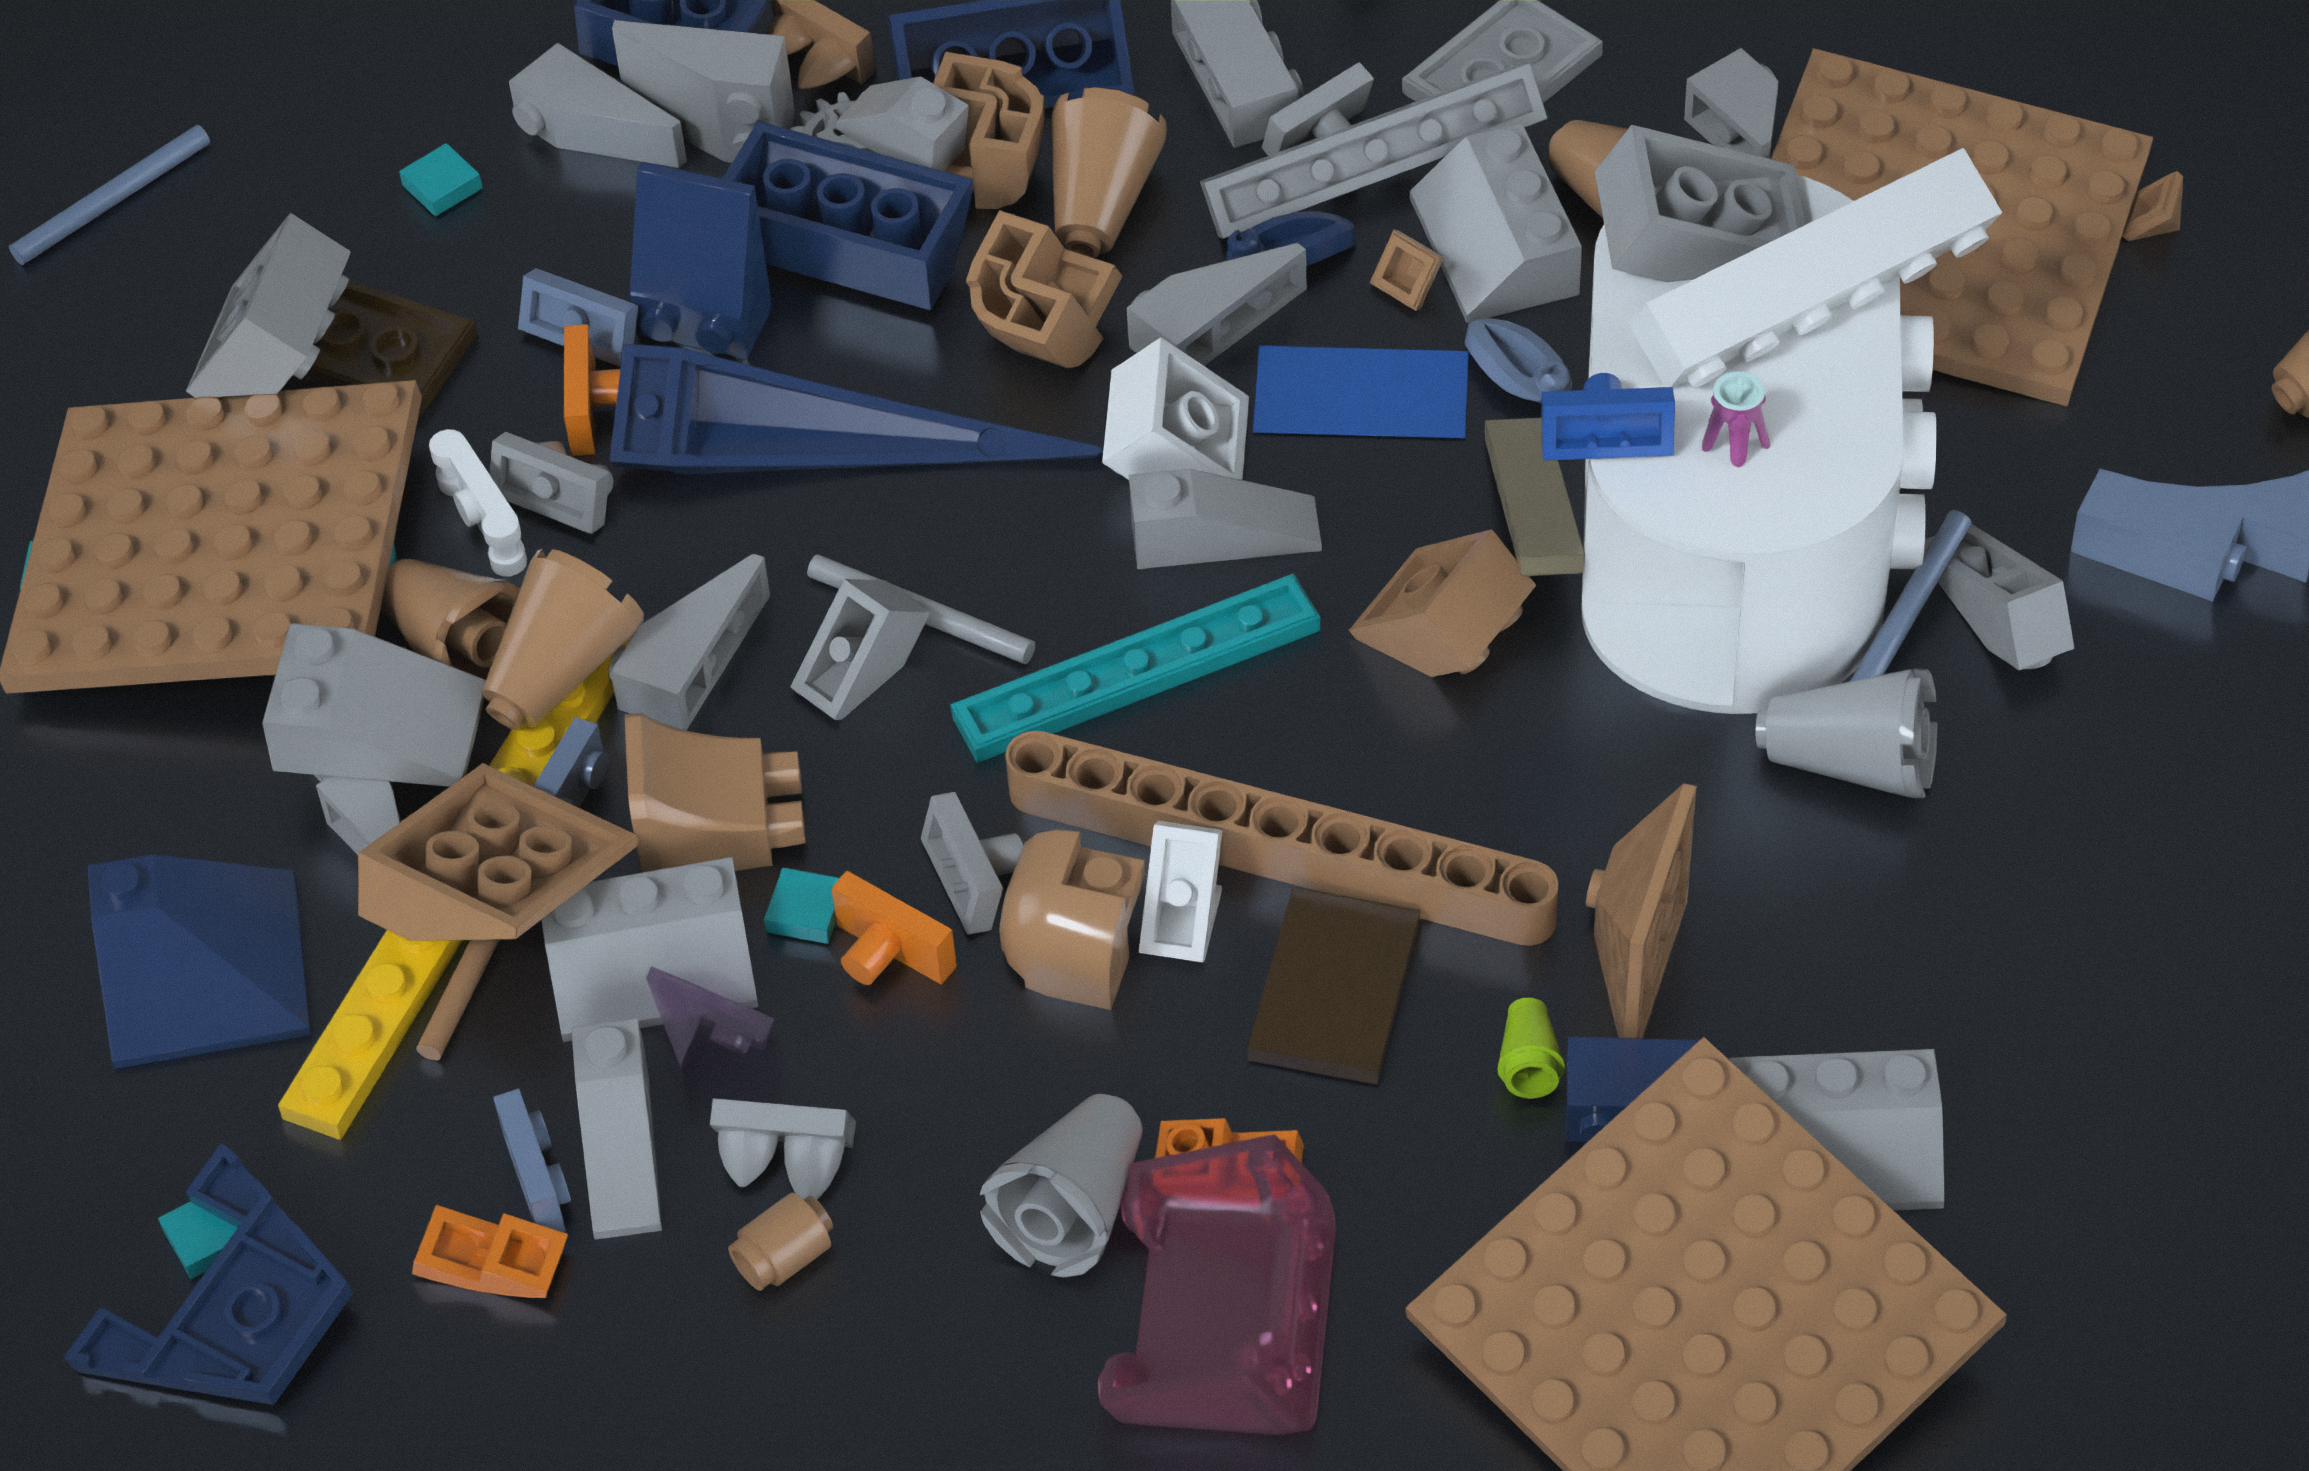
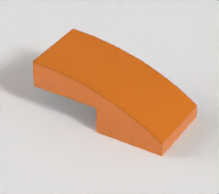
M436 1205L414 1260L412 1274L479 1292L515 1297L546 1298L567 1242L568 1234L503 1213L500 1223L497 1225Z

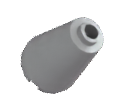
M1909 669L1771 698L1768 709L1759 710L1757 714V747L1759 749H1766L1769 760L1774 763L1909 798H1924L1926 795L1923 788H1930L1932 784L1937 748V722H1930L1929 711L1927 708H1924V702H1936V691L1932 674L1928 669Z
M1107 1094L1092 1095L991 1173L983 1184L980 1196L984 1194L986 1203L980 1211L983 1224L995 1242L1016 1261L1028 1267H1031L1035 1260L1055 1266L1051 1275L1063 1278L1082 1275L1099 1261L1106 1249L1143 1134L1141 1120L1133 1107L1124 1099Z

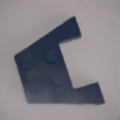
M221 1143L185 1192L192 1204L237 1227V1230L158 1337L100 1307L64 1356L72 1369L79 1373L274 1405L353 1295L348 1282L299 1226L290 1220L276 1204L270 1193L241 1164L234 1152Z

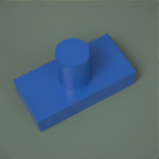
M1598 373L1591 376L1585 382L1583 390L1542 392L1541 448L1543 461L1673 456L1675 422L1673 387L1623 389L1621 381L1615 375Z

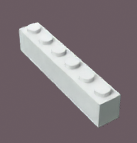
M1962 148L1646 302L1629 326L1665 387L1674 388L1689 381L1692 388H1697L1722 374L1726 370L1725 362L1741 354L1745 361L1748 362L1769 352L1779 344L1780 341L1777 336L1793 328L1796 329L1799 335H1804L1827 322L1833 316L1830 310L1848 302L1851 309H1856L1869 303L1885 291L1882 284L1900 276L1904 284L1909 283L1932 270L1937 265L1935 258L1951 250L1956 258L1972 252L1989 239L1985 231L2001 215L2002 211L1965 149Z

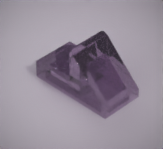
M651 966L646 977L648 989L681 1072L685 1068L703 1025L713 1029L710 1039L726 1048L742 1054L747 1053L750 1045L763 1051L765 1050L775 1027L773 1017Z

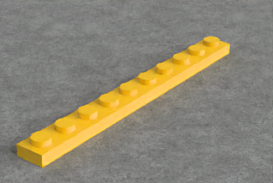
M633 635L621 646H627ZM615 652L535 727L521 724L518 730L512 729L489 766L534 786L573 719L577 717L596 723L615 691L613 682L609 679V668ZM387 930L278 1104L282 1119L341 1140L463 940L409 941Z

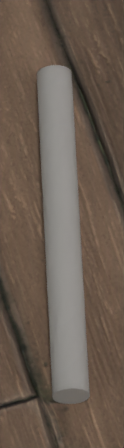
M819 554L812 558L807 570L808 577L837 589L840 588L844 579L881 580ZM893 585L931 612L925 623L926 625L1020 663L1027 664L1031 660L1035 651V641Z

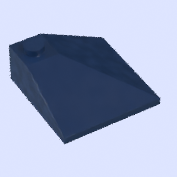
M155 854L88 865L91 920L111 1058L115 1069L312 1035L297 882L294 870Z

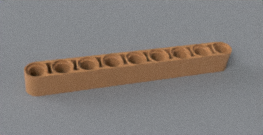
M1029 731L1013 738L1006 749L1005 758L1011 802L1018 810L1033 816L1150 847L1152 845L1154 824L1158 820L1223 830L1218 864L1221 866L1330 895L1419 910L1420 919L1518 945L1532 946L1541 944L1549 939L1556 930L1559 882L1555 872L1548 865L1536 860L1047 732Z

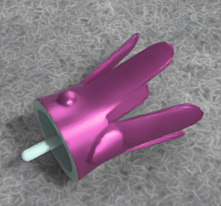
M1733 371L1719 377L1713 386L1711 403L1714 407L1703 437L1702 451L1707 452L1713 448L1724 422H1726L1729 428L1731 463L1738 468L1746 462L1751 422L1755 424L1761 446L1765 449L1770 448L1769 437L1761 410L1762 404L1766 401L1765 387L1758 377L1748 372Z

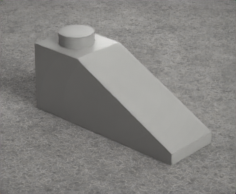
M559 43L555 44L509 81L514 106L512 113L517 124L530 135L537 134L556 148L639 162L643 161L680 168L687 162L681 122Z
M1294 243L1170 275L1151 290L1140 293L1132 304L1127 307L1129 348L1138 353L1161 337L1203 366L1207 365L1307 289L1306 249L1300 244Z
M1194 469L1129 475L1131 520L1137 569L1322 551L1315 497L1312 495Z
M1971 524L1939 578L1938 583L1985 647L2018 670L2035 669L2045 666L2052 660V657L2074 649L2063 580ZM1935 536L1925 539L1924 554Z
M756 554L748 556L641 624L628 645L618 648L609 668V679L613 682L618 710L629 714L642 713L672 727L682 730L688 729L770 598L764 557Z
M638 1018L571 1027L575 1083L594 1239L662 1231L648 1063Z

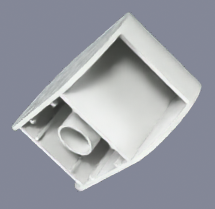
M1796 174L1806 224L1853 202V200L1823 183ZM1604 225L1596 241L1594 254L1589 378L1598 373H1610L1619 378L1623 389L1665 387L1629 324L1646 302L1692 280L1665 282L1612 269ZM1900 276L1882 284L1885 291L1874 300L1859 308L1851 309L1848 302L1830 310L1833 316L1823 325L1809 333L1799 335L1796 329L1793 328L1777 336L1780 341L1779 344L1764 355L1746 362L1741 354L1725 362L1726 370L1702 386L1692 388L1689 381H1686L1674 387L1675 422L1673 456L1585 459L1583 534L1585 559L1584 572L1582 573V622L1586 636L1598 657L1625 682L1646 694L1674 705L1714 713L1752 714L1758 713L1759 710H1767L1771 698L1840 684L1859 667L1882 627L1890 569L1915 570L1923 564L1924 494H1899L1900 488L1932 489L1935 474V412H1923L1922 399L1902 398V391H1930L1934 347L1933 317L1900 315ZM1733 371L1751 373L1764 384L1766 401L1762 404L1761 410L1770 442L1769 449L1761 446L1755 424L1751 422L1746 462L1739 468L1731 463L1729 428L1726 422H1724L1713 448L1707 452L1702 451L1703 437L1714 407L1711 403L1713 386L1719 377Z

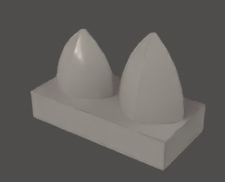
M504 432L492 441L489 475L508 502L593 534L605 525L607 496L611 492L614 483L612 474L607 466L588 464L567 456L563 443L559 441L534 443L508 432Z
M713 1098L710 1126L718 1133L719 1153L723 1165L739 1187H746L766 1169L773 1158L778 1141L784 1142V1157L788 1178L795 1194L803 1200L808 1196H812L817 1200L831 1184L840 1166L844 1147L853 1148L856 1121L847 1110Z

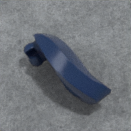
M1319 211L1293 212L1273 217L1251 229L1248 228L1242 234L1239 229L1234 231L1227 241V260L1298 243L1306 249L1307 267L1355 246L1354 224L1339 215Z

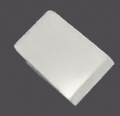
M1159 820L1154 824L1139 953L1204 962L1222 892V886L1216 885L1223 830Z

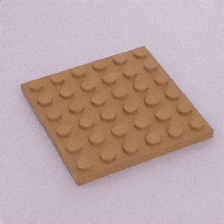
M1813 48L1771 159L1792 164L1797 175L1823 183L1855 201L1964 148L2002 213L1985 231L1989 239L1977 249L1959 258H1956L1951 250L1935 258L1937 265L1916 280L1904 284L1900 278V315L1933 317L1934 347L1932 370L2068 407L2122 240L2127 219L2150 153L2153 137Z
M416 380L279 391L277 394L184 398L68 408L0 667V683L5 693L276 675L290 623L350 628L375 637L422 400Z
M1705 1037L1697 1042L1406 1307L1407 1318L1563 1471H1851L2005 1325L2007 1315Z

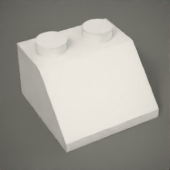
M1160 337L1111 371L1102 463L1128 480L1131 474L1194 469L1243 480L1249 396Z

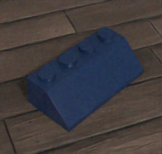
M981 0L886 16L897 81L921 76L933 83L945 52L999 60L1022 67L1023 77L1035 85L1041 95H1044L1045 108L1053 107L1059 97L1068 92L1067 101L1082 98L1084 88L1097 87L1119 90L1130 95L1135 94L1120 0Z
M757 121L723 177L725 180L755 186L767 265L931 310L955 268L974 188L973 179L760 121Z

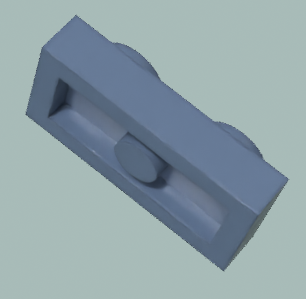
M535 268L523 276L518 329L564 346V326L588 324L594 357L620 367L623 344H634L638 305Z
M575 717L533 787L579 808L590 788L596 789L601 784L607 769L608 757L603 752L598 724Z
M519 1089L494 1096L493 1099L502 1133L533 1222L565 1232L559 1205L571 1202V1198L559 1163L550 1166L545 1164L541 1151L552 1148L541 1111L537 1110L527 1113Z

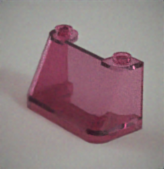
M1275 1134L1130 1163L1127 1192L1123 1194L1121 1200L1122 1217L1127 1228L1135 1232L1138 1238L1149 1248L1136 1356L1126 1352L1111 1355L1106 1361L1104 1370L1098 1378L1099 1403L1116 1420L1123 1424L1266 1435H1285L1311 1430L1315 1424L1318 1409L1335 1239L1333 1207L1324 1188Z

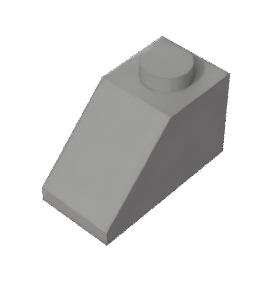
M1740 48L1687 78L1684 120L1712 145L1771 159L1779 81L1767 66L1759 64Z
M921 76L870 85L836 121V129L875 153L945 171L965 150L969 105Z
M844 579L790 688L833 719L842 720L904 666L931 612L886 580Z

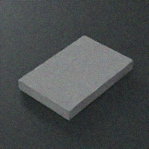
M1499 0L1403 77L1402 93L1416 102L1526 62L1531 65L1542 103H1544L1602 56L1603 41L1538 0Z

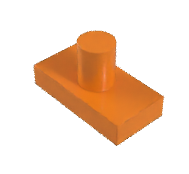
M588 324L564 326V420L571 456L596 455V407L616 406L620 369L596 371Z
M846 871L831 888L837 926L859 938L841 958L843 968L856 981L865 985H871L893 958L941 985L957 967L953 931L949 927L849 871Z

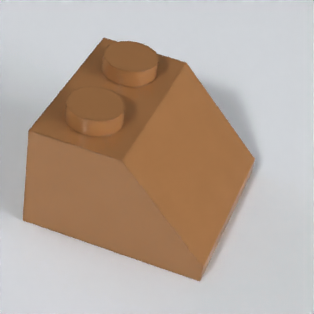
M1492 529L1419 547L1414 550L1349 631L1356 640L1430 677L1453 672L1466 674L1476 669L1486 660L1490 653L1487 646L1500 631L1511 626L1521 616L1523 612L1521 604L1536 587V584L1530 576L1520 574L1517 560Z

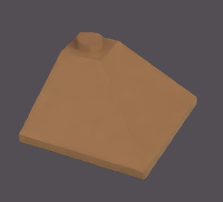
M482 763L358 852V916L409 941L517 939L638 846V835Z
M1683 783L1613 846L1606 870L1595 868L1589 883L1586 906L1595 908L1594 937L1618 1038H1643L1684 914L1688 898L1697 786Z

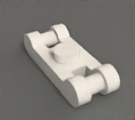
M446 429L439 431L433 435L429 443L433 463L437 465L436 478L439 489L444 494L453 496L455 505L464 523L468 527L477 524L483 533L486 543L490 546L488 556L492 570L504 577L519 574L526 567L527 557L524 545L520 540L521 529L517 515L465 437L456 430Z

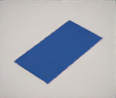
M1259 346L1253 433L1465 438L1469 351Z

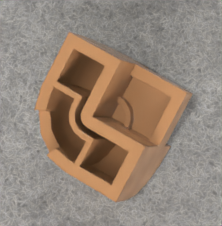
M945 52L933 84L969 105L965 150L944 172L973 179L976 209H999L1014 204L1026 192L1042 149L1046 122L1044 95H1041L1038 88L1023 77L1022 67L999 60Z
M999 210L971 263L966 283L970 287L972 308L991 336L1017 352L1070 368L1080 366L1090 358L1104 339L1096 326L1123 276L1113 264L1066 250L1049 226Z
M1056 829L1035 834L1024 843L1005 894L999 930L1001 949L1004 951L1007 962L1025 980L1026 988L1052 998L1108 1010L1112 1009L1129 960L1127 927L1145 878L1144 860L1081 847L1079 831Z

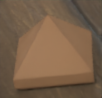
M2178 171L2136 192L2122 236L2124 239L2132 241L2180 230L2183 176Z
M1393 230L1370 283L1415 311H1419L1444 257L1401 231Z

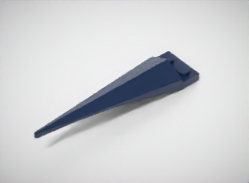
M623 344L609 462L614 467L671 471L675 474L1091 459L1103 456V450L1098 445L896 402L685 348Z

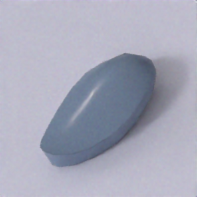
M1492 318L1477 319L1468 324L1465 346L1491 380L1506 392L1542 404V392L1571 391L1572 380L1568 367L1550 345L1531 330L1510 321Z

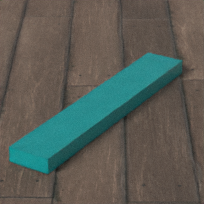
M1290 574L950 704L952 719L976 763L1005 753L1012 739L1022 733L1042 731L1054 734L1321 631L1320 616L1295 575Z

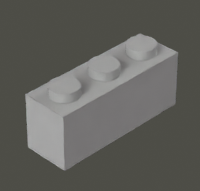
M1171 0L1172 34L1233 147L1236 148L1264 139L1269 118L1304 96V89L1295 69L1287 70L1283 62L1282 48L1274 31L1266 32L1262 25V15L1258 1Z

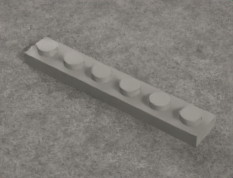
M1522 62L1200 181L1218 237L1224 239L1238 229L1240 232H1243L1273 217L1297 212L1443 158L1466 136L1522 123L1526 127L1547 119L1531 65L1530 63Z

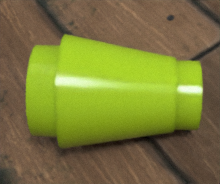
M1521 998L1509 1006L1497 1068L1499 1077L1505 1083L1507 1089L1518 1097L1528 1099L1540 1098L1553 1092L1565 1070V1064L1548 1015L1547 1006L1541 1000L1535 998Z

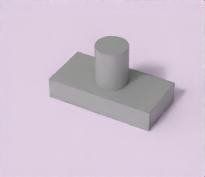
M1359 62L1269 118L1262 149L1270 156L1351 126L1347 120L1365 110L1374 78Z
M955 792L931 796L920 839L967 935L992 930L1003 890L997 876L1014 872L1023 843L1016 833L979 840Z

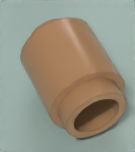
M791 1192L738 1230V1240L729 1245L728 1251L742 1276L755 1289L761 1291L769 1284L781 1285L831 1247L828 1232L833 1229V1223L826 1210L815 1198L808 1196L803 1200L800 1196Z

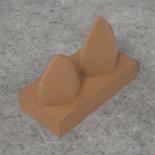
M815 0L771 1L774 18L766 27L764 34L785 36L787 56L801 50L807 53L798 74V88L800 90L829 84L844 75L863 85L877 72L871 33Z

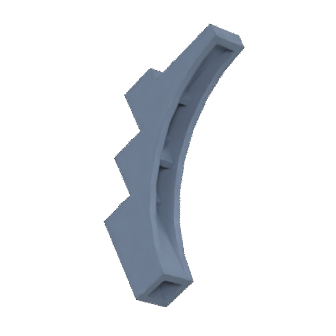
M2099 469L2077 512L2071 552L2212 602L2224 579L2232 582L2235 581L2243 561L2307 582L2309 577V470L2294 476L2248 485L2195 487L2150 482Z

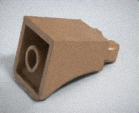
M642 713L625 714L629 808L634 834L638 835L637 851L642 873L729 857L733 858L735 871L773 866L772 848L806 843L802 802L768 804V797L802 793L798 751L763 753L761 738H736L701 734L672 727Z

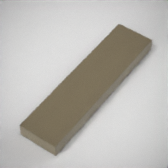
M1541 418L1485 420V442L1520 574L1523 576L1583 573L1585 553L1558 460L1543 461Z

